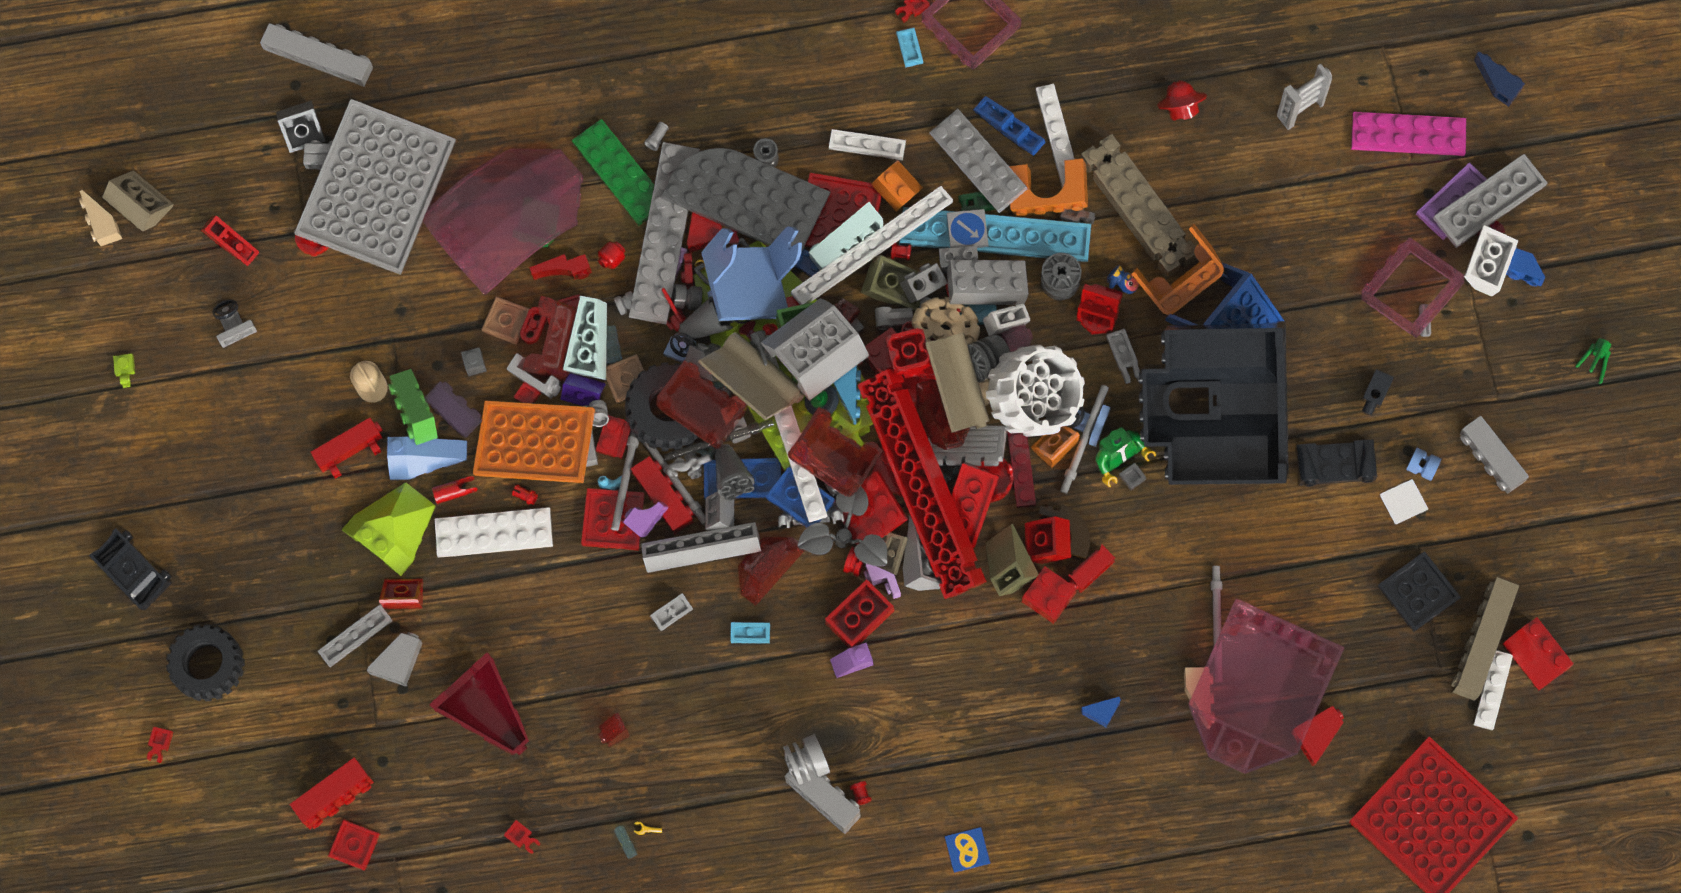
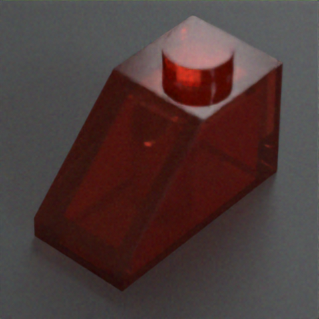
M619 713L614 714L599 726L601 732L598 735L602 743L607 742L609 747L630 737Z

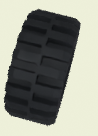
M198 624L194 625L192 630L189 628L183 630L185 634L183 636L178 634L175 637L177 642L175 645L171 643L169 647L171 653L166 656V660L169 662L166 668L167 672L170 673V680L182 693L198 701H201V699L206 702L212 701V698L218 700L223 698L222 694H230L232 692L230 688L233 685L237 687L239 684L238 678L239 676L242 677L244 673L242 670V666H245V660L242 658L244 654L238 642L227 631L218 626L213 627L211 624H205L204 627ZM214 646L222 653L220 669L208 679L199 680L194 678L189 672V662L192 655L200 648Z

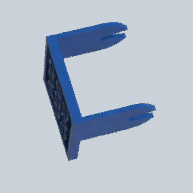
M1222 263L1224 272L1220 279L1233 288L1203 325L1263 324L1284 321L1251 273ZM1172 314L1168 315L1165 320L1173 325H1197Z

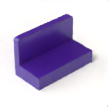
M569 374L563 383L561 400L581 406L587 405L588 407L592 401L600 400L605 383Z

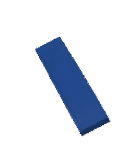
M986 96L974 108V111L986 122L1033 156L1046 143L1044 138L1031 131L1028 125L1015 118L1012 112Z

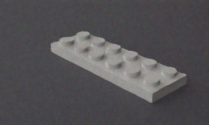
M959 109L955 110L930 132V135L998 213L1003 211L1028 189Z
M1523 154L1436 214L1433 220L1457 248L1480 232L1484 225L1489 226L1547 185V182L1526 155Z

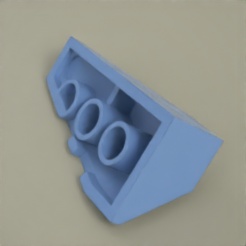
M388 437L387 458L390 480H410L418 475L433 472V470L466 461L467 441L433 439L416 445L414 440L409 439V437Z

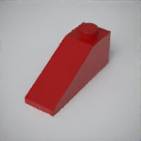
M212 216L200 230L246 266H249L259 254L256 248L218 216Z

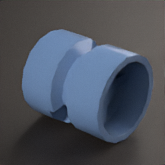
M1416 448L1406 470L1414 474L1421 473V477L1432 481L1441 458L1433 454L1428 456L1426 451ZM1421 460L1426 461L1424 467L1419 466Z

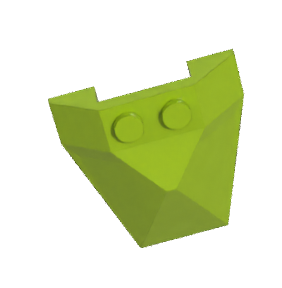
M404 483L355 514L342 531L356 542H360L383 560L389 568L402 576L415 559L416 551L421 544L422 536L429 524L435 505L409 484Z

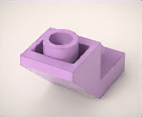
M865 564L866 570L863 571L865 578L871 581L873 586L887 581L884 585L888 595L892 594L893 599L901 597L894 574L877 566Z

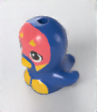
M1120 265L1116 266L1107 277L1111 289L1118 285L1125 294H1132L1139 287V283L1129 272H1124Z

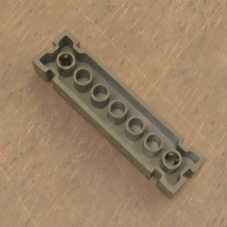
M1111 134L1100 141L1099 148L1095 149L1092 146L1081 153L1080 159H1084L1088 173L1094 172L1093 180L1153 261L1158 259V269L1168 279L1179 272L1181 264L1186 267L1197 260L1194 254L1195 246L1191 240L1186 243V234L1127 153H1120L1121 145Z

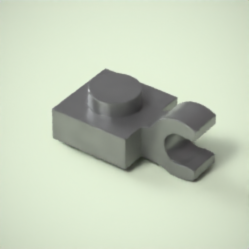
M1084 208L1080 211L1068 209L1064 210L1060 217L1062 220L1079 223L1081 219L1086 223L1093 224L1095 213L1084 211Z

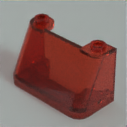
M541 296L538 305L539 312L543 316L551 318L542 355H528L522 370L530 375L547 379L552 375L557 380L563 381L569 374V372L563 370L578 308Z

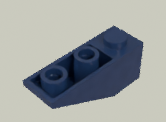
M1478 52L1474 61L1492 95L1509 107L1522 91L1525 83L1517 75L1509 73L1503 65L1493 62L1487 54Z

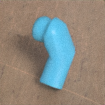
M622 475L615 480L601 476L598 478V485L604 490H617L620 488Z

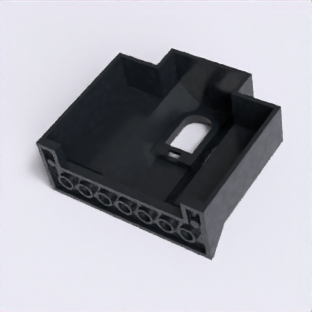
M1286 321L1263 324L1167 326L1165 331L1161 333V343L1165 345V350L1162 352V364H1145L1141 372H1139V384H1143V389L1139 392L1140 403H1143V408L1140 410V422H1144V427L1140 431L1141 441H1144V447L1166 446V449H1164V459L1168 460V465L1165 468V479H1168L1169 485L1286 483L1289 475ZM1209 387L1208 414H1177L1171 410L1169 395L1173 389ZM1213 395H1217V406H1213Z

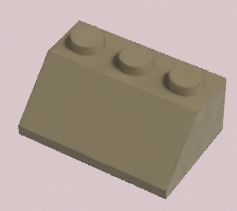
M134 170L109 180L102 196L104 200L141 231L154 227L174 205Z

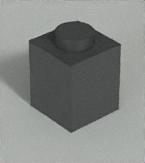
M480 347L461 352L468 376L487 372Z

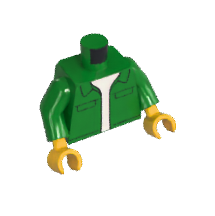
M1121 427L1112 431L1109 436L1100 441L1099 451L1095 460L1101 474H1104L1102 482L1107 486L1111 487L1109 484L1110 480L1117 484V478L1111 475L1109 471L1140 452L1139 450H1142L1141 454L1147 461H1150L1147 458L1149 453L1156 456L1150 447H1144V441H1141L1138 432L1132 430L1125 431Z

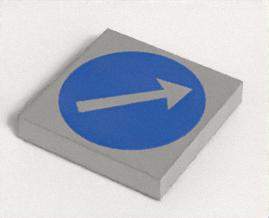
M985 209L947 213L950 248L988 247Z

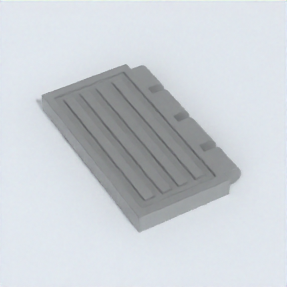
M930 425L928 440L939 465H943L944 461H946V465L962 466L963 461H965V463L973 466H981L982 461H984V466H998L999 461L1003 462L1007 431L1005 430L1006 426H985L978 429L972 426L951 432L950 425Z

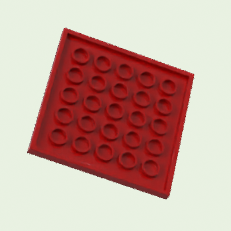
M1429 736L1356 813L1349 823L1423 892L1450 893L1518 820V817Z

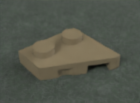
M889 533L882 538L887 546V565L877 567L897 575L908 538Z

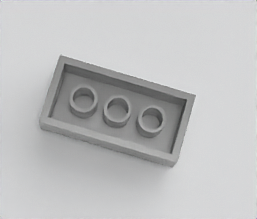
M950 260L947 282L950 304H1025L1029 294L1025 261Z
M813 770L809 771L811 781L808 782L805 774H802L803 784L798 785L789 771L785 775L786 783L844 834L861 817L860 806L852 799L848 801L844 796L845 793L838 786L832 787L829 782L830 780L825 775L817 777Z

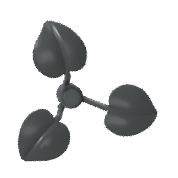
M855 483L843 488L836 497L838 509L848 513L844 529H840L835 536L832 533L829 534L827 525L815 523L804 530L798 542V548L816 555L828 553L833 546V541L840 548L860 543L855 547L854 553L861 562L872 566L887 565V546L880 536L870 534L865 536L863 541L861 539L851 540L852 534L848 530L852 514L861 516L868 507V497L865 490Z

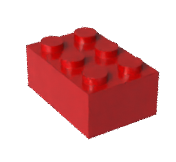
M866 579L825 618V624L849 648L860 645L894 612V606Z

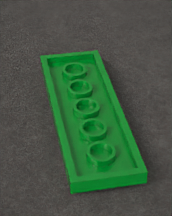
M601 119L574 138L572 143L636 224L640 226L648 220L654 184Z

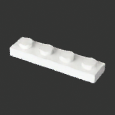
M832 129L829 149L903 160L906 140Z
M1496 650L1483 686L1473 725L1489 730L1494 729L1513 655Z

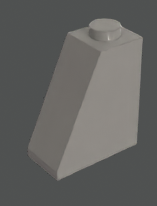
M410 632L407 635L401 633L368 667V673L407 686L422 646L421 640L418 639L419 636Z

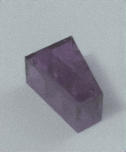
M440 381L424 397L425 402L434 409L437 415H441L453 429L466 438L482 422L480 419L481 415L474 408L470 410L465 405L467 401L463 397L453 394L451 392L453 388L448 383Z

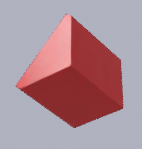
M384 579L379 599L381 606L384 609H422L423 579Z

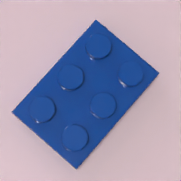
M788 467L766 495V499L805 527L819 523L822 519L813 522L808 521L792 468ZM819 488L826 512H828L836 501Z

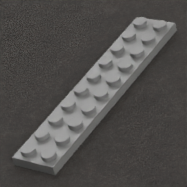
M665 142L662 144L629 318L667 324L670 305L662 292V288H665L670 298H672L688 210L662 199V194L675 169L688 157L698 153L700 149Z

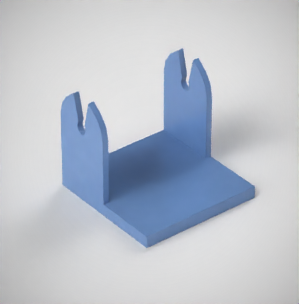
M792 226L786 227L769 247L737 248V245H732L726 248L734 232L728 228H723L715 235L701 253L719 321L776 319L777 310L788 308L781 280L800 258L802 243L791 246V242L794 241L799 230Z

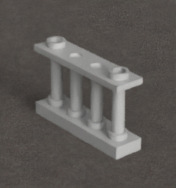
M1319 64L1313 79L1298 89H1294L1291 85L1284 89L1277 117L1287 130L1294 127L1297 115L1315 102L1320 107L1324 106L1332 81V74L1328 68H1324Z

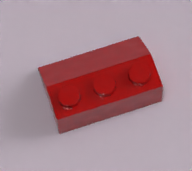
M1538 617L1526 624L1502 644L1509 654L1513 655V659L1538 691L1574 665Z

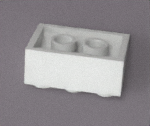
M1485 225L1482 227L1464 276L1474 289L1491 297L1500 291L1518 240Z

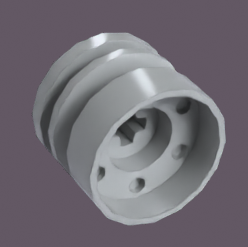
M815 734L802 739L804 746L802 749L799 748L796 742H793L795 752L791 753L788 745L783 746L785 752L784 759L791 776L797 781L798 785L803 784L802 774H805L808 782L811 781L809 771L813 770L817 777L830 773Z

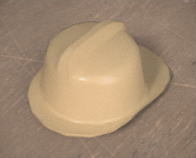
M362 361L352 368L350 379L359 396L371 403L381 401L387 393L388 385L378 366L371 361Z

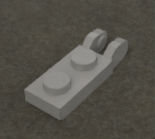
M1125 329L1107 334L1106 338L1126 384L1130 383V376L1126 369L1129 367L1133 368L1134 375L1139 380L1140 370L1138 361Z

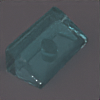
M607 326L606 365H610L622 360L616 326Z

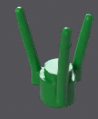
M1598 338L1596 343L1591 344L1588 351L1575 365L1576 368L1586 360L1592 351L1595 358L1589 372H1593L1599 358L1602 359L1604 357L1599 378V384H1602L1608 358L1611 354L1609 351L1611 343L1605 339Z

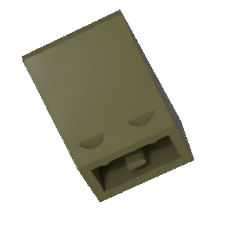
M1013 524L986 542L990 579L999 596L1016 592L1039 575Z

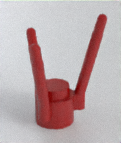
M662 288V292L675 314L669 318L671 322L667 320L666 325L670 331L674 329L678 332L680 324L686 317L682 309H676L665 288Z

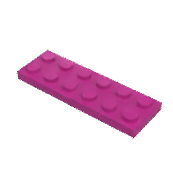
M1353 112L1351 150L1465 156L1466 118Z

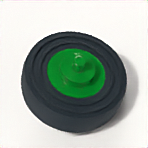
M830 385L810 401L805 396V407L815 417H827L837 408L839 401L838 393Z

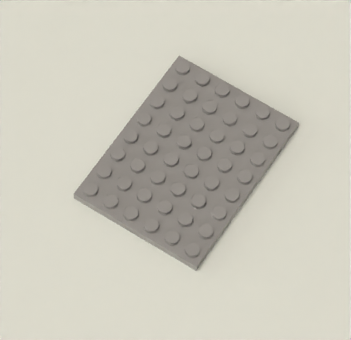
M351 99L297 225L295 235L401 275L456 139Z

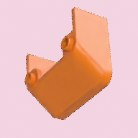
M1194 223L1190 226L1189 231L1199 242L1194 250V254L1199 260L1198 264L1171 285L1163 277H1156L1148 282L1138 268L1132 272L1133 277L1161 312L1166 315L1174 314L1218 280L1224 272V266L1214 248Z

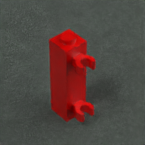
M368 418L310 453L322 472L330 470L336 479L342 475L336 465L368 446H370L375 456L382 452L376 442L382 439L380 432L383 430L377 421L373 423L372 419Z

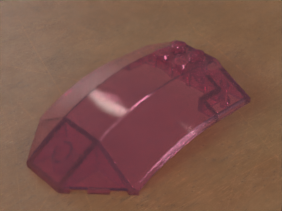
M509 149L485 162L451 187L427 209L423 222L459 268L486 295L533 253L565 231L577 226L578 208H580V188L583 182V175L561 149Z
M1235 599L1188 704L1208 757L1246 774L1297 755L1345 647Z

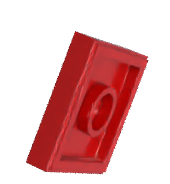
M343 820L328 857L365 871L380 833Z

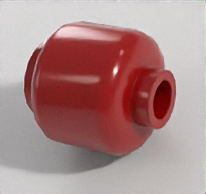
M616 241L607 242L598 251V263L605 269H615L625 260L624 253L626 251L624 247Z

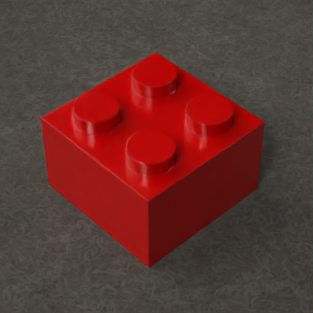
M1054 516L1025 523L1026 551L1033 563L1044 564L1071 558L1070 520Z
M1044 566L1022 597V603L1054 624L1076 594L1077 588Z

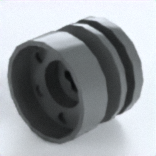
M1056 253L1046 259L1042 266L1041 286L1047 296L1055 300H1066L1076 294L1080 286L1082 272L1077 259L1067 253ZM1058 272H1059V273L1065 272V275L1061 274V275L1059 276V275H1058Z
M993 334L968 344L978 383L989 379V372L999 364L1000 356L1010 352L1008 345L998 335Z

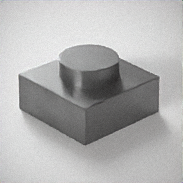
M1136 463L1119 474L1130 491L1146 480V476Z

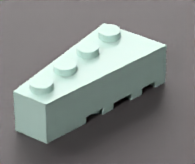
M868 202L835 231L827 235L822 242L812 246L809 252L810 259L819 270H822L882 228L883 218L871 203Z
M580 296L563 370L573 374L606 380L607 303L599 299Z

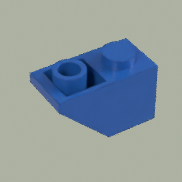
M1515 248L1506 275L1514 280L1521 279L1527 281V284L1531 286H1541L1545 276L1534 255Z

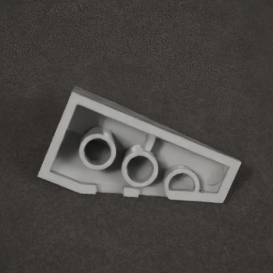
M910 515L907 532L908 541L903 563L904 585L918 591L940 589L941 578L935 577Z

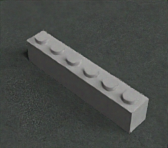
M269 23L260 42L263 50L363 87L373 69L370 59L366 56L353 55L347 49H337L333 44L321 43L318 39L311 36L307 38L296 30L291 32L279 24L272 25Z
M755 522L641 544L647 573L761 552L760 538Z

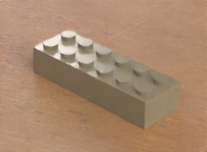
M1497 577L1494 582L1490 581L1483 595V597H1486V600L1484 599L1479 606L1477 615H1480V617H1477L1470 632L1474 634L1466 642L1464 650L1467 653H1464L1458 664V668L1461 670L1457 672L1451 686L1454 687L1452 693L1473 701L1481 694L1519 585Z

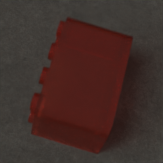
M684 360L658 394L656 405L661 411L705 442L719 449L745 415L748 405L738 396L732 395L729 398L727 392L722 389H716L710 380L700 377L699 367L693 362L688 363Z
M818 407L788 452V457L841 494L851 497L863 484L883 449L875 442H865L862 446H859L855 440L846 437L837 428L831 427V414L827 410Z

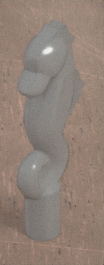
M710 454L702 457L694 456L686 462L684 459L677 458L670 465H666L664 472L669 477H677L678 473L675 471H687L690 467L693 470H697L702 464L710 462L712 459Z

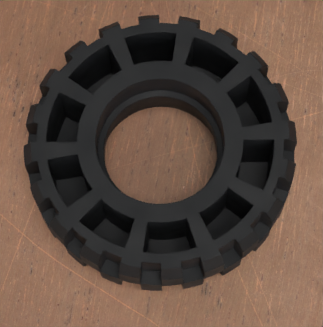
M665 362L661 363V366L658 367L656 365L649 366L646 372L644 370L638 374V378L633 379L626 394V421L630 425L631 432L638 436L640 442L648 443L649 447L653 449L660 447L662 451H668L669 448H674L676 451L682 449L684 445L687 447L692 445L695 439H699L703 435V431L709 423L712 404L707 385L703 384V379L700 375H695L692 371L682 368L681 364L675 363L673 366ZM660 393H675L685 401L686 412L684 416L676 421H662L652 414L650 410L651 400Z

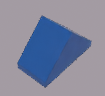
M1120 697L1084 706L1081 708V713L1107 728L1120 704Z

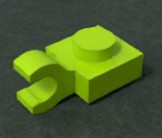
M133 354L113 356L114 371L116 376H120V384L123 385V388L131 387L130 374H135Z

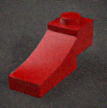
M565 254L529 267L534 280L554 275L573 276L574 280H581L587 278L592 273L585 254L568 261Z

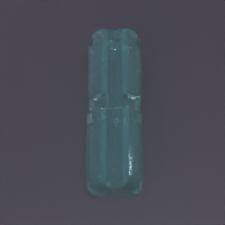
M618 826L614 829V832L619 842L622 843L621 846L627 858L635 857L637 852L632 842L629 841L630 838L624 826Z

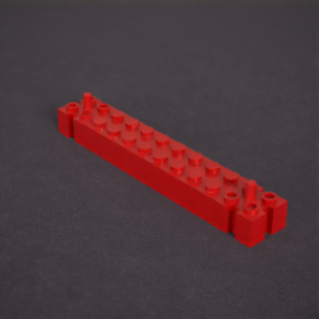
M887 369L875 375L876 378H870L858 384L863 399L867 398L869 401V405L866 406L935 577L941 578L942 583L939 584L944 599L960 595L968 591V589L986 583L987 581L982 569L975 566L974 562L978 561L910 393L908 389H903L901 383L905 382L902 374L895 375L894 369Z

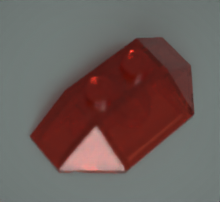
M930 380L917 383V412L931 443L944 450L961 447L970 427L951 432L937 382Z
M763 537L760 540L761 552L748 554L738 565L741 595L755 606L805 551L798 548V541L793 537Z

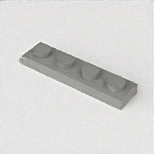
M380 604L318 650V653L327 665L332 667L393 620Z

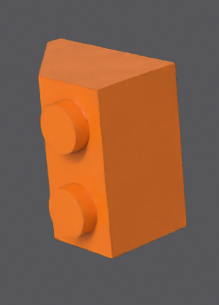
M898 160L871 184L896 212L923 189Z

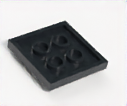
M1425 551L1378 584V588L1413 633L1461 598Z

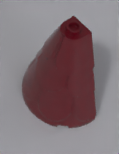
M488 652L429 704L435 712L460 724L461 727L483 737L484 741L512 755L516 753L520 755L528 748L525 744L529 740L518 711L514 709L507 688L503 684L495 662Z

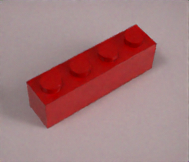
M649 456L632 467L631 472L653 505L663 502L669 507L662 515V518L675 535L693 523L691 516L694 514L688 505L685 507L681 502L683 498L679 491L672 489L671 485L673 483L667 475L663 476L660 472L662 467L656 459L653 461Z

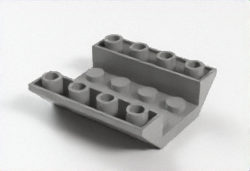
M821 298L761 342V345L772 358L777 356L798 380L797 387L809 401L869 357L857 331L834 305Z

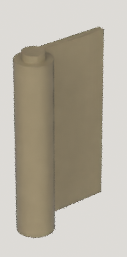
M734 332L727 338L722 348L698 361L700 365L764 420L794 403H799L804 397L796 382L767 358L768 364L765 366L760 352L737 332Z
M964 332L925 343L951 432L975 426L976 429L987 426L986 422L990 420Z

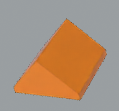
M1062 426L1058 433L1043 435L1031 446V449L1047 465L1053 468L1079 442L1080 435L1071 428Z

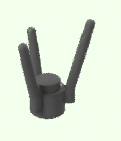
M761 330L750 335L752 339L750 344L757 348V350H760L763 363L766 366L768 363L761 342L770 335L766 336L765 331Z

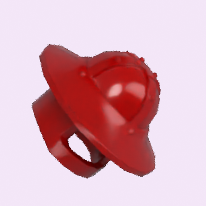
M1179 80L1168 86L1166 98L1158 102L1157 107L1169 110L1171 120L1190 119L1199 113L1198 103L1205 100L1207 94L1195 91L1188 82Z

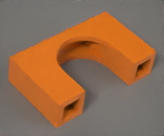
M1084 159L1064 160L1065 184L1057 195L1050 198H1040L1032 193L1031 170L1027 164L1009 166L1028 188L1010 204L1012 213L1021 217L1029 213L1041 215L1048 211L1061 213L1068 209L1080 211L1083 208H1087V172Z

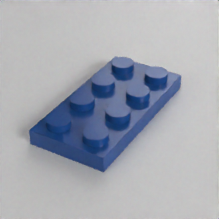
M777 458L741 459L753 475L755 483L752 492L743 493L736 498H766V495L781 477V464ZM715 460L704 464L705 499L717 492Z

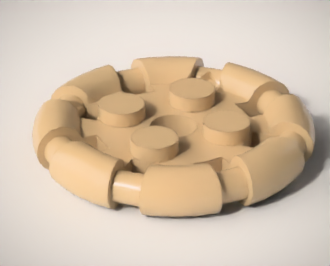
M936 297L923 302L921 308L916 309L912 318V326L914 329H923L926 342H931L930 339L932 337L938 340L964 332L968 345L976 342L980 334V326L977 324L979 320L975 312L969 306L966 307L963 304H950L949 297L944 299ZM939 307H945V310H940ZM927 311L930 313V317L925 315ZM947 325L950 329L944 330L941 326Z

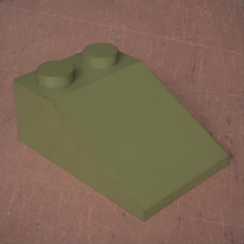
M882 255L874 257L871 260L861 293L885 303L902 308H912V311H916L920 307V300L910 303L900 283L905 280L904 276L911 272L916 274L918 271ZM913 282V287L917 290V284Z

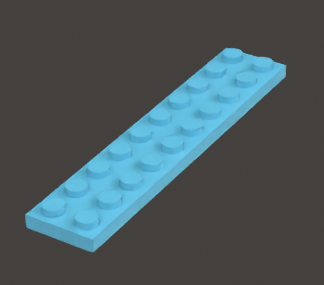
M903 207V212L910 207ZM941 210L901 238L900 245L908 246V244H912V246L950 248L947 213L954 211ZM985 214L988 247L977 248V252L1048 258L1056 253H1067L1075 257L1077 261L1088 262L1091 224Z

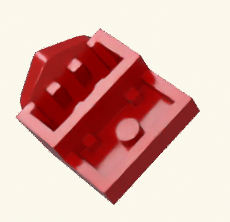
M1085 284L1082 289L1081 303L1078 307L1077 321H1080L1081 325L1092 335L1113 331L1118 318L1123 293L1098 284H1093L1092 286Z

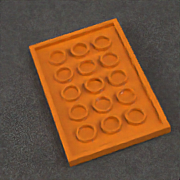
M485 401L473 474L484 477L584 483L595 409L593 407Z

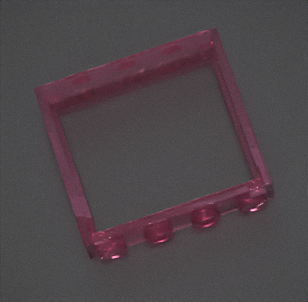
M936 0L922 13V23L925 25V28L931 29L935 33V37L940 42H945L948 45L949 51L954 55L957 54L961 58V62L972 70L1021 27V19L1003 1L983 0L1008 25L973 56L933 17L949 0Z
M1409 237L1406 242L1400 243L1397 252L1387 258L1386 265L1375 272L1373 280L1370 283L1367 282L1361 292L1364 302L1417 338L1464 284V275ZM1410 252L1450 280L1413 324L1373 296Z

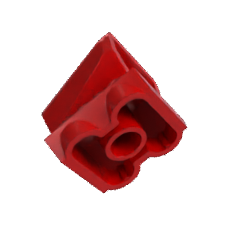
M923 329L908 330L892 334L886 338V346L890 353L895 375L903 374L905 378L923 374L924 369L932 366L925 344L927 342Z

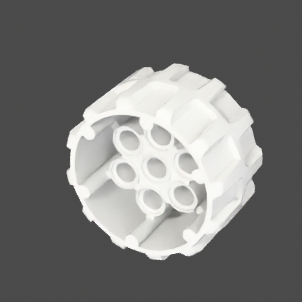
M1039 344L1021 347L1016 351L1004 353L999 358V364L994 369H991L988 375L990 381L988 391H986V398L990 401L993 410L991 414L994 419H999L1006 426V431L1010 433H1023L1026 437L1055 434L1060 431V427L1072 425L1076 420L1074 416L1084 404L1082 397L1085 382L1076 367L1077 362L1073 357L1069 358L1064 355L1062 349L1057 346L1043 347ZM1032 361V364L1028 366L1024 364L1025 362ZM1047 417L1045 420L1039 421V418Z

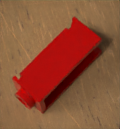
M1102 544L1099 551L1093 552L1071 575H1068L1069 583L1082 593L1115 562V557Z

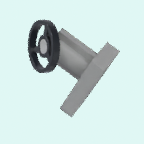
M233 299L218 303L212 311L214 317L221 321L226 331L216 336L223 348L257 332L251 320L242 322L237 312L238 304ZM229 304L228 306H224L223 308L219 309L221 306Z

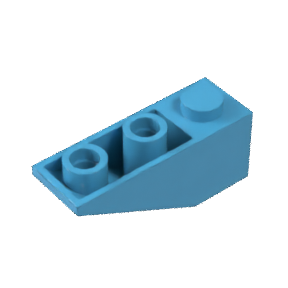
M857 366L833 383L854 425H857V418H860V407H857V400H861V393L859 388H857L858 382H861V370H858Z

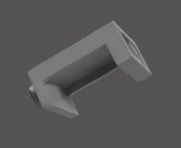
M516 353L507 370L550 399L553 396H557L561 390V382L552 375L546 384L525 372L530 363Z

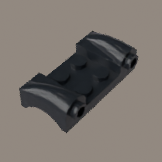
M1374 439L1327 445H1316V443L1297 444L1295 447L1299 486L1312 487L1316 484L1361 481L1363 483H1371L1376 481L1378 477Z
M115 528L109 539L89 556L139 609L146 610L172 584L170 580L172 576L165 569L161 571L155 568L133 545L134 541L132 539L134 536L128 530L122 531Z

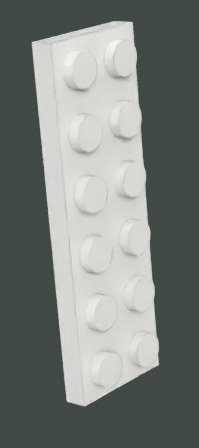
M550 507L435 519L438 558L553 547Z

